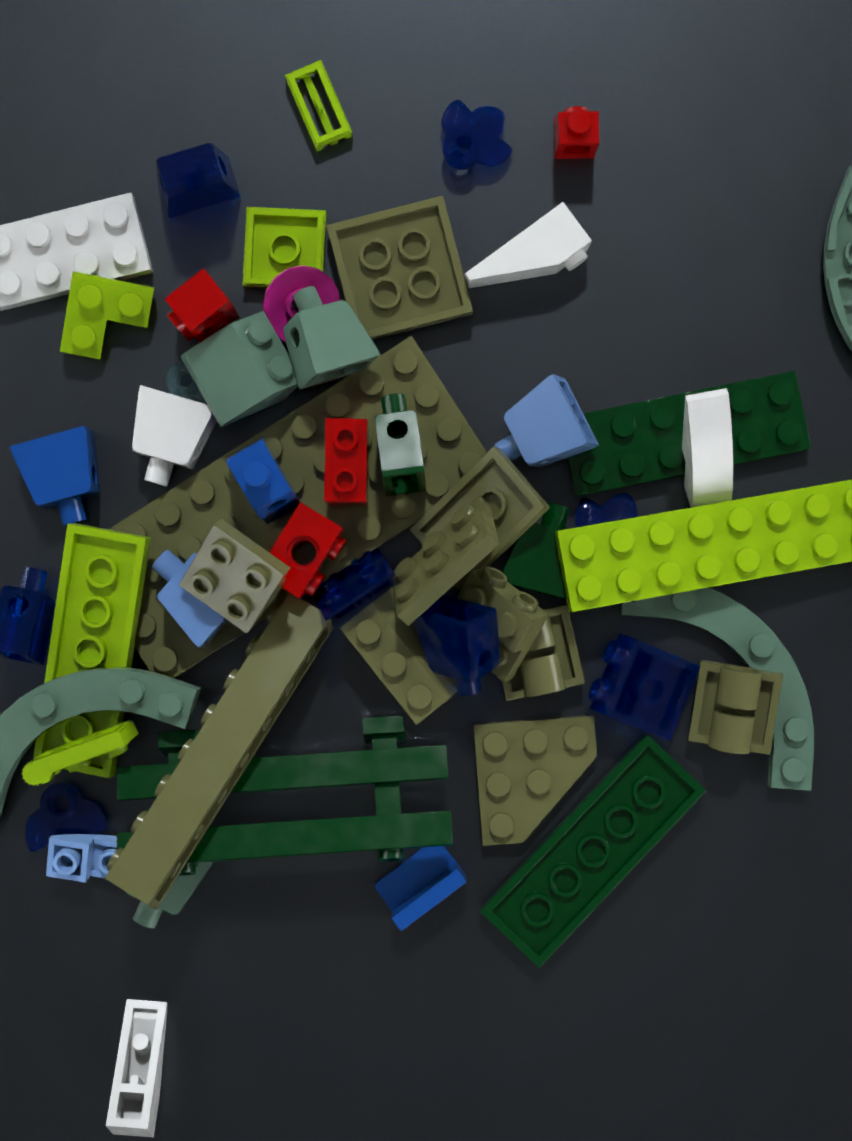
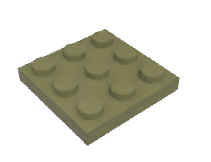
M443 195L326 225L346 302L349 303L372 340L473 314Z

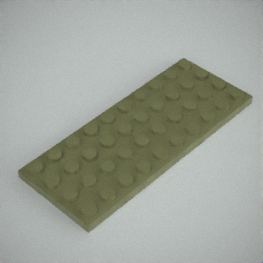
M412 335L380 355L366 369L347 376L109 529L151 537L134 646L150 672L175 679L245 634L240 628L227 621L205 647H197L157 598L158 593L168 583L152 569V565L157 558L168 549L185 563L192 554L198 553L213 525L221 518L270 552L296 508L267 525L254 511L227 465L226 460L232 455L264 438L301 503L345 530L341 537L347 541L334 561L327 558L319 571L325 575L321 582L323 584L415 525L487 453ZM399 393L405 395L407 411H416L426 491L386 496L382 478L375 416L383 414L381 404L383 396ZM325 418L368 420V505H327L324 502ZM280 501L275 502V503L272 504L271 506L276 505V504L279 503ZM311 542L298 544L294 551L295 560L300 565L311 563L316 556V549ZM281 588L273 601L263 611L254 627L267 620L273 606L278 601L283 603L289 592Z

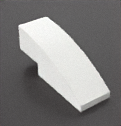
M727 388L685 396L682 452L686 461L684 488L690 507L732 500L733 440Z

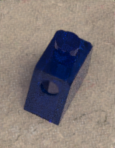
M206 143L182 150L156 160L157 181L169 218L241 197L230 158L213 143Z
M23 567L19 587L9 585L2 587L0 593L1 657L44 665L55 609V601L43 592L48 572L33 567Z
M442 595L414 621L415 628L430 669L434 673L454 678L460 695L470 696L477 694L482 690L481 678L498 667L500 662L496 608Z

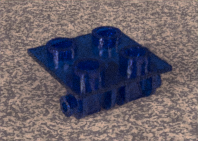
M379 548L372 552H364L361 554L364 555L359 560L355 558L351 561V566L338 574H331L328 576L330 577L329 579L321 582L313 596L326 621L335 616L339 619L355 608L353 603L362 604L360 599L365 595L368 599L371 598V591L376 594L392 584L390 580L396 574Z

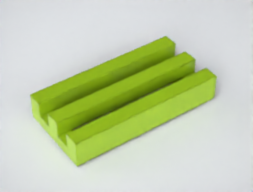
M321 60L285 75L286 82L316 152L324 149L323 146L331 144V146L337 144L338 140L344 137L345 139L353 137L352 130ZM314 73L318 74L340 125V128L337 130H333L310 75ZM300 79L304 81L325 130V135L319 136L296 83Z

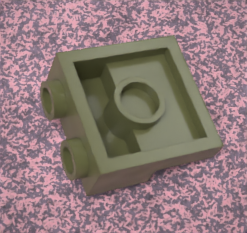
M488 566L472 570L453 603L458 607V610L445 634L499 679L506 682L513 679L549 614L538 606V602L533 596L519 591L511 585L504 573Z

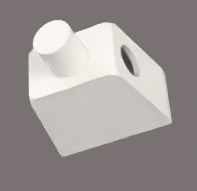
M140 385L132 451L150 458L144 478L145 481L167 487L174 465L191 470L194 468L217 422L207 404Z

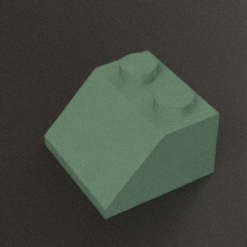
M264 311L230 323L181 356L182 361L220 427L285 400L298 387L290 356Z

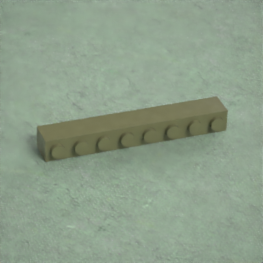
M288 593L283 603L278 601L273 606L267 618L269 623L261 636L256 635L251 640L245 652L247 659L239 670L234 669L229 674L223 686L225 693L218 704L213 703L207 708L201 719L203 727L194 740L189 739L183 745L178 755V760L180 761L172 775L167 774L162 778L155 790L154 795L157 798L149 811L144 810L138 815L132 825L131 833L133 835L125 848H118L108 862L107 870H109V873L105 879L155 910L158 909L334 629L330 615L291 593Z

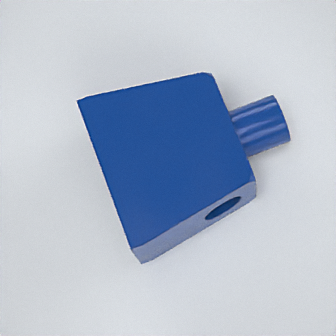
M81 426L9 446L37 507L48 509L58 506L63 527H67L69 523L80 524L87 521L81 499L100 494L96 443L93 430L86 426Z
M264 438L226 460L227 465L252 508L267 525L297 508L301 502ZM280 501V502L277 503L276 505L271 506V505L274 504L275 502Z

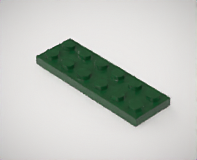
M795 370L583 413L599 446L566 458L574 498L684 476L686 461L682 452V435L686 395L727 388L732 424L733 465L812 449Z
M645 733L480 907V912L540 968L697 802L706 790Z

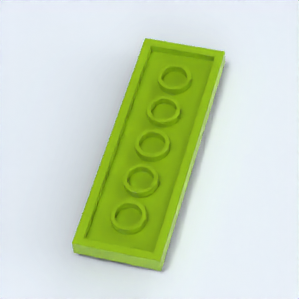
M76 523L67 524L44 684L58 677L81 670L113 667L131 668L151 537ZM93 711L75 715L59 722L36 738L33 760L37 755L43 754L47 750L122 723L125 711ZM103 754L91 758L92 763L75 772L111 778L115 775L118 756L110 759H105Z

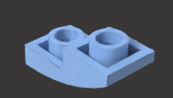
M97 834L52 835L49 838L46 876L85 883L90 876L105 878L109 873V870H107L108 862L117 850V836Z

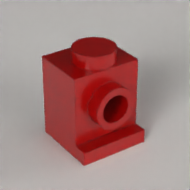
M573 106L566 108L564 112H558L557 117H554L555 159L594 158L600 144L599 111H588L586 107Z

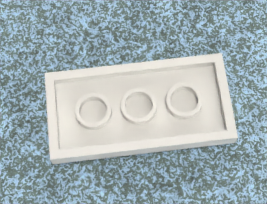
M130 192L0 225V311L69 294L73 271L121 281L153 273L133 194Z

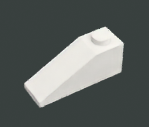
M562 202L466 272V286L470 289L556 274L564 267L571 271L588 258L585 252L588 251L592 240L564 202Z
M126 1000L106 1127L113 1135L154 1138L161 1089L167 1002Z

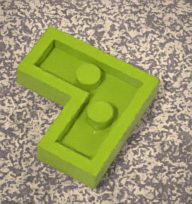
M73 271L60 352L100 359L107 320L147 328L154 287Z

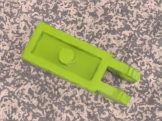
M127 720L45 751L43 754L40 753L33 761L27 763L22 769V779L25 780V783L33 785V787L35 785L39 786L51 781L53 776L59 774L63 768L67 767L69 773L90 765L92 763L91 758L102 754L105 759L116 757L129 749L127 744L139 733L134 722Z

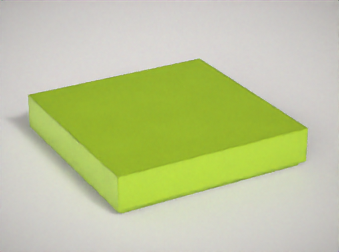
M246 207L243 288L266 290L275 276L287 268L301 265L318 268L324 272L326 210Z

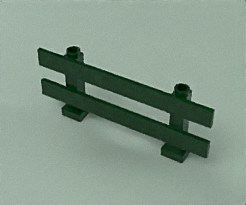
M403 716L362 718L364 740L366 744L372 743V750L252 758L230 794L374 784L376 816L209 827L178 876L196 874V867H198L199 862L377 850L380 862H395L404 860V849L451 846L453 845L451 811L401 814L400 782L448 779L446 745L398 748L397 741H405ZM200 730L158 732V748L165 757H168V764L117 767V800L156 799L157 797L154 794L158 784L165 775H172L180 762L178 755L183 745L189 739L194 740ZM117 833V849L120 847L125 848L133 833Z

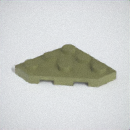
M593 715L473 724L482 845L524 843L597 757Z

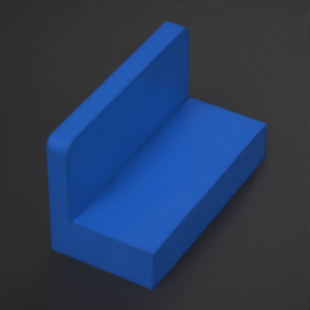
M445 846L422 847L379 879L374 887L391 909L392 920L400 931H403L465 884L467 879L466 874Z

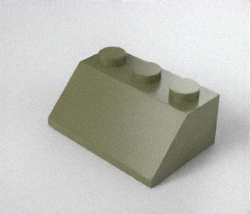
M394 586L340 628L416 725L449 700L479 673L456 642L445 634V628L429 608L409 626L396 616Z

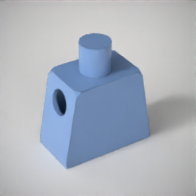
M554 374L548 376L504 414V420L511 434L495 443V447L500 448L511 462L523 456L527 465L533 467H544L599 446L566 379Z
M167 549L152 565V569L168 582L158 593L157 598L192 642L199 648L205 647L228 620L179 586L197 553L192 554L183 563Z

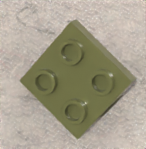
M221 518L213 525L179 586L242 631L248 633L282 588L290 567Z
M567 605L544 609L549 616L513 679L506 682L501 680L506 701L545 695L564 690L568 687L585 684Z
M701 660L688 741L709 744V747L727 753L749 754L750 752L770 755L783 673Z

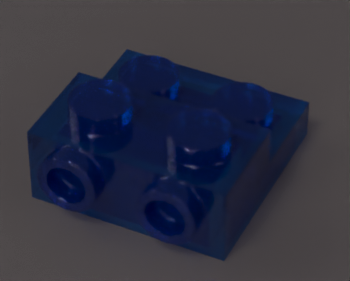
M619 634L617 641H611L605 649L604 661L607 663L602 678L594 680L590 687L589 699L592 701L590 709L671 741L700 666L637 639Z

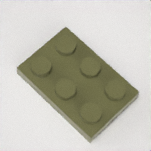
M493 446L410 529L423 545L430 534L437 530L441 531L452 521L453 515L462 505L467 503L470 505L478 496L491 505L499 545L455 584L458 590L462 589L472 570L490 566L550 509V506L498 447Z
M478 496L470 505L468 503L462 505L445 528L430 534L421 550L412 558L407 557L403 559L396 567L393 574L396 616L408 626L499 545L491 505L482 497Z

